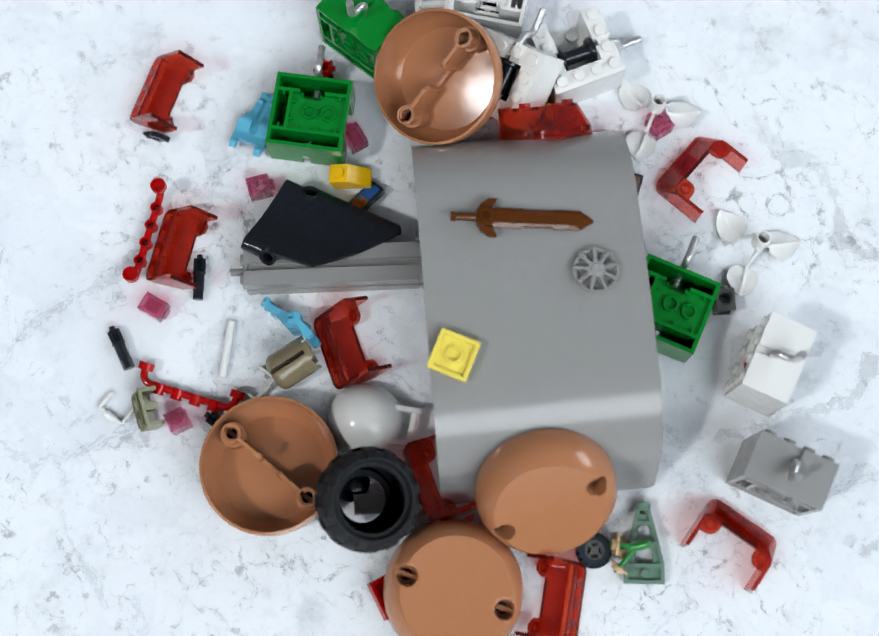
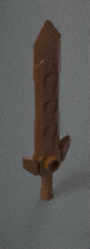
M497 198L486 199L476 209V213L450 212V221H476L479 231L492 238L497 237L493 228L581 231L593 223V220L581 211L492 208Z

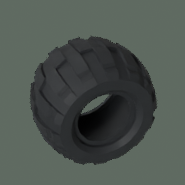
M374 446L358 447L337 455L329 462L326 469L321 472L317 481L314 507H316L317 520L321 528L324 529L330 539L336 544L355 552L376 553L377 551L387 550L397 545L398 541L407 536L413 528V522L416 515L418 516L420 509L418 500L420 489L418 481H415L412 475V469L405 461L398 458L395 453ZM358 476H368L380 483L385 493V505L380 515L374 520L364 523L355 522L347 517L340 504V495L343 487L349 480Z

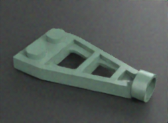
M635 503V515L628 544L640 542L637 540L638 527L646 525L649 528L651 547L649 548L651 549L653 560L649 564L637 563L635 561V551L623 565V568L628 572V575L623 573V584H665V564L651 514V503ZM640 511H646V514L641 515ZM631 549L626 550L625 556L629 553Z

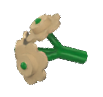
M616 532L615 538L611 539L610 547L613 555L623 560L617 563L612 558L610 559L613 563L611 567L614 569V572L620 575L622 573L628 575V572L622 566L635 551L651 547L650 540L647 539L628 544V541H625V538L620 536L619 532ZM631 549L629 553L625 556L626 550Z

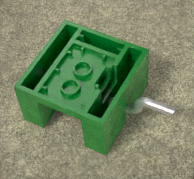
M322 0L316 6L322 41L374 79L375 62L379 49L388 33L404 19L403 15L397 10H392L384 0Z
M318 45L315 76L286 72L277 73L265 140L269 154L273 159L304 162L305 159H309L312 164L328 166L332 164H345L347 147L344 136L348 115L353 116L355 105L353 81L322 77V66L326 48L324 45Z
M695 235L691 239L680 266L649 253L646 256L657 352L682 363H685L694 354L721 287V283L687 269L700 241V237Z

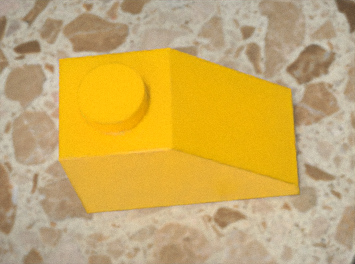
M332 164L329 168V183L335 190L371 188L372 170L351 164Z

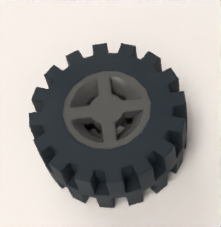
M597 533L592 539L575 548V554L578 558L577 560L583 566L597 569L609 562L612 550L608 538L601 533Z

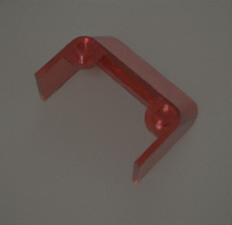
M181 50L158 56L153 62L130 115V121L162 133L176 131L178 127L174 125L173 117L170 116L182 85L192 82L195 76L194 71L203 68L204 64Z
M562 99L561 103H552V105L530 107V103L519 104V108L498 109L500 140H540L592 133V125L578 103L573 102V99Z
M707 137L695 138L656 183L658 194L694 223L698 221L704 211L689 200L694 194V186L687 178L710 153L717 159H723L739 173L748 162L746 157L723 140Z
M193 205L168 210L161 223L146 273V279L153 283L182 290L197 288L198 284L192 283L191 273L187 271L196 237L205 234L208 229V221L217 220L218 216Z
M367 296L343 298L314 320V330L317 338L321 341L320 347L332 383L336 389H344L374 379L392 368L391 364L379 366L373 359L365 360L354 326L359 323L361 317L358 306L368 300Z
M436 434L406 444L402 455L404 461L412 469L415 481H418L420 489L418 499L426 518L430 520H444L477 510L476 501L456 507L452 500L441 499L429 463L436 457L434 445H436Z
M713 499L708 501L680 543V546H689L699 529L706 534H715L722 526L755 549L751 556V562L756 570L744 587V590L747 592L755 591L772 564L777 546L775 538L721 500Z
M527 553V557L538 559L536 568L538 574L541 577H545L539 618L534 617L530 620L527 626V633L515 631V635L578 636L586 580L585 564L557 556Z

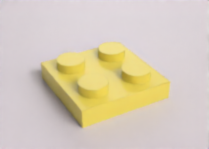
M442 328L426 367L466 383L481 343Z

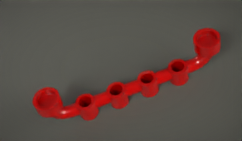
M154 178L150 183L152 191L156 194V199L150 205L151 215L149 220L145 222L146 231L144 237L139 240L141 247L138 255L134 257L135 266L126 267L122 272L123 278L128 283H135L139 279L142 268H145L148 263L145 257L147 251L153 247L151 241L152 234L158 231L156 221L158 216L164 212L161 205L167 184L162 178Z
M144 361L139 362L138 368L141 369L140 378L143 384L147 387H156V390L151 393L161 396L164 393L171 394V399L181 402L182 398L189 400L188 404L200 407V404L207 405L206 410L218 413L219 409L228 411L237 405L240 400L244 401L246 393L231 389L229 396L233 397L229 403H223L152 381L148 378V373H153L155 365Z

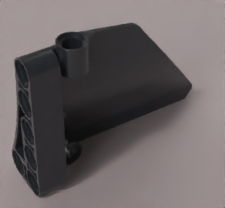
M287 179L267 210L244 237L241 249L259 256L260 261L268 266L273 265L279 259H286L308 267H316L378 246L400 235L402 229L399 224L319 190L314 186L304 187Z

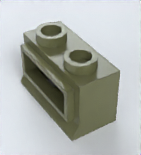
M155 386L137 388V391L131 397L138 428L141 429V432L156 430L165 423L164 419L155 420L153 410L158 408V403L156 401L151 402L149 394L156 390Z

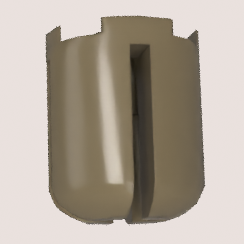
M302 335L266 359L268 372L272 375L275 383L283 389L291 388L322 368L320 364H315L318 360L305 341L301 342L304 339Z

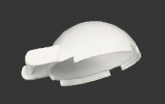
M359 383L351 385L337 394L330 404L326 425L335 439L338 450L342 453L358 447L374 446L390 450L395 445L415 448V433L418 417L421 415L422 409L400 405L394 395L381 386L372 383ZM402 412L411 414L406 441L398 440L402 429Z

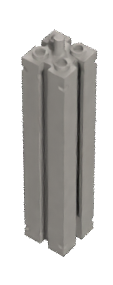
M418 242L382 243L356 255L316 267H308L286 259H279L273 265L268 266L260 261L259 256L243 250V254L240 255V265L243 268L230 269L231 276H240V283L249 295L424 288L420 243Z

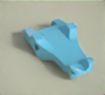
M262 92L252 111L238 119L234 133L230 138L229 146L235 148L238 142L241 141L254 146L253 155L260 157L267 147L265 140L273 95Z
M266 296L263 299L261 306H264V310L271 312L273 317L280 319L281 323L291 334L295 336L302 335L309 339L310 344L314 348L320 347L321 341L311 331L310 324L303 321V317L299 312L295 310L292 312L283 311L276 307V304L269 297Z

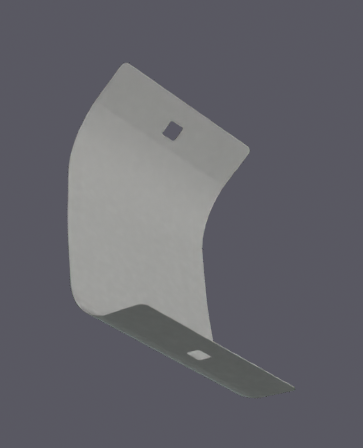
M603 130L463 141L446 145L425 144L411 146L429 358L442 328L481 343L466 383L430 369L440 502L445 505L476 502L475 482L477 474L486 458L508 440L524 433L543 429L568 430L595 441L606 452L613 465L617 490L652 487L655 484L662 450L663 413L661 379L636 179L630 151L622 132ZM497 198L492 208L581 211L591 218L593 223L581 231L493 228L497 237L492 238L479 231L476 221H450V212L476 213V209L486 199ZM592 247L611 251L619 262L620 272L617 282L609 290L600 293L589 292L583 289L576 282L573 275V264L580 252ZM589 252L585 254V256L591 262H593V253ZM596 252L597 261H601L605 254ZM608 256L604 261L603 265L612 264L614 262ZM580 258L577 266L588 267V264ZM615 267L605 270L613 275L616 273ZM576 270L579 279L587 274L585 270ZM605 275L602 276L607 286L613 281V279ZM588 277L582 281V284L590 288L592 278ZM596 279L593 289H602L603 286L600 280Z

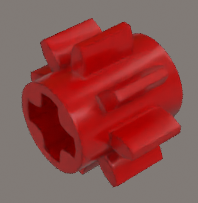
M323 60L322 77L334 79L332 72H336V67L332 66V60Z

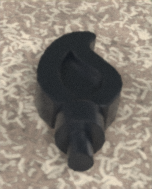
M156 131L143 133L146 138L158 142L168 143L170 140L169 136Z

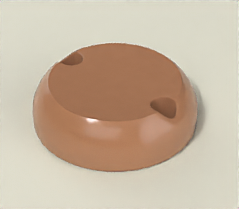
M429 8L410 14L393 27L379 49L374 69V88L378 104L383 115L393 128L412 141L428 145H446L464 140L483 127L499 102L503 84V68L499 50L487 30L473 18L461 12L444 8Z
M278 396L252 398L235 405L225 412L207 434L199 460L201 486L213 510L231 526L252 535L277 536L287 534L302 528L317 517L316 507H314L317 481L321 472L329 465V462L339 455L338 448L326 423L306 405ZM232 429H236V430H237V434H235V433L232 431ZM228 434L231 435L233 439H229ZM306 493H312L313 499ZM303 497L310 503H304Z
M561 429L531 431L503 443L486 458L477 474L475 482L476 507L481 521L487 530L510 548L534 555L563 553L575 549L592 539L608 521L617 499L616 475L606 452L590 438L576 432Z
M445 519L431 522L407 536L391 556L383 585L386 613L398 636H508L519 618L524 594L521 570L509 546L495 538L485 526L461 519ZM409 568L411 573L405 572L402 569ZM502 601L506 603V606L497 603Z

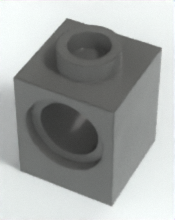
M721 285L712 307L713 315H730L736 311L734 288ZM719 296H724L727 299V303H722L719 300Z

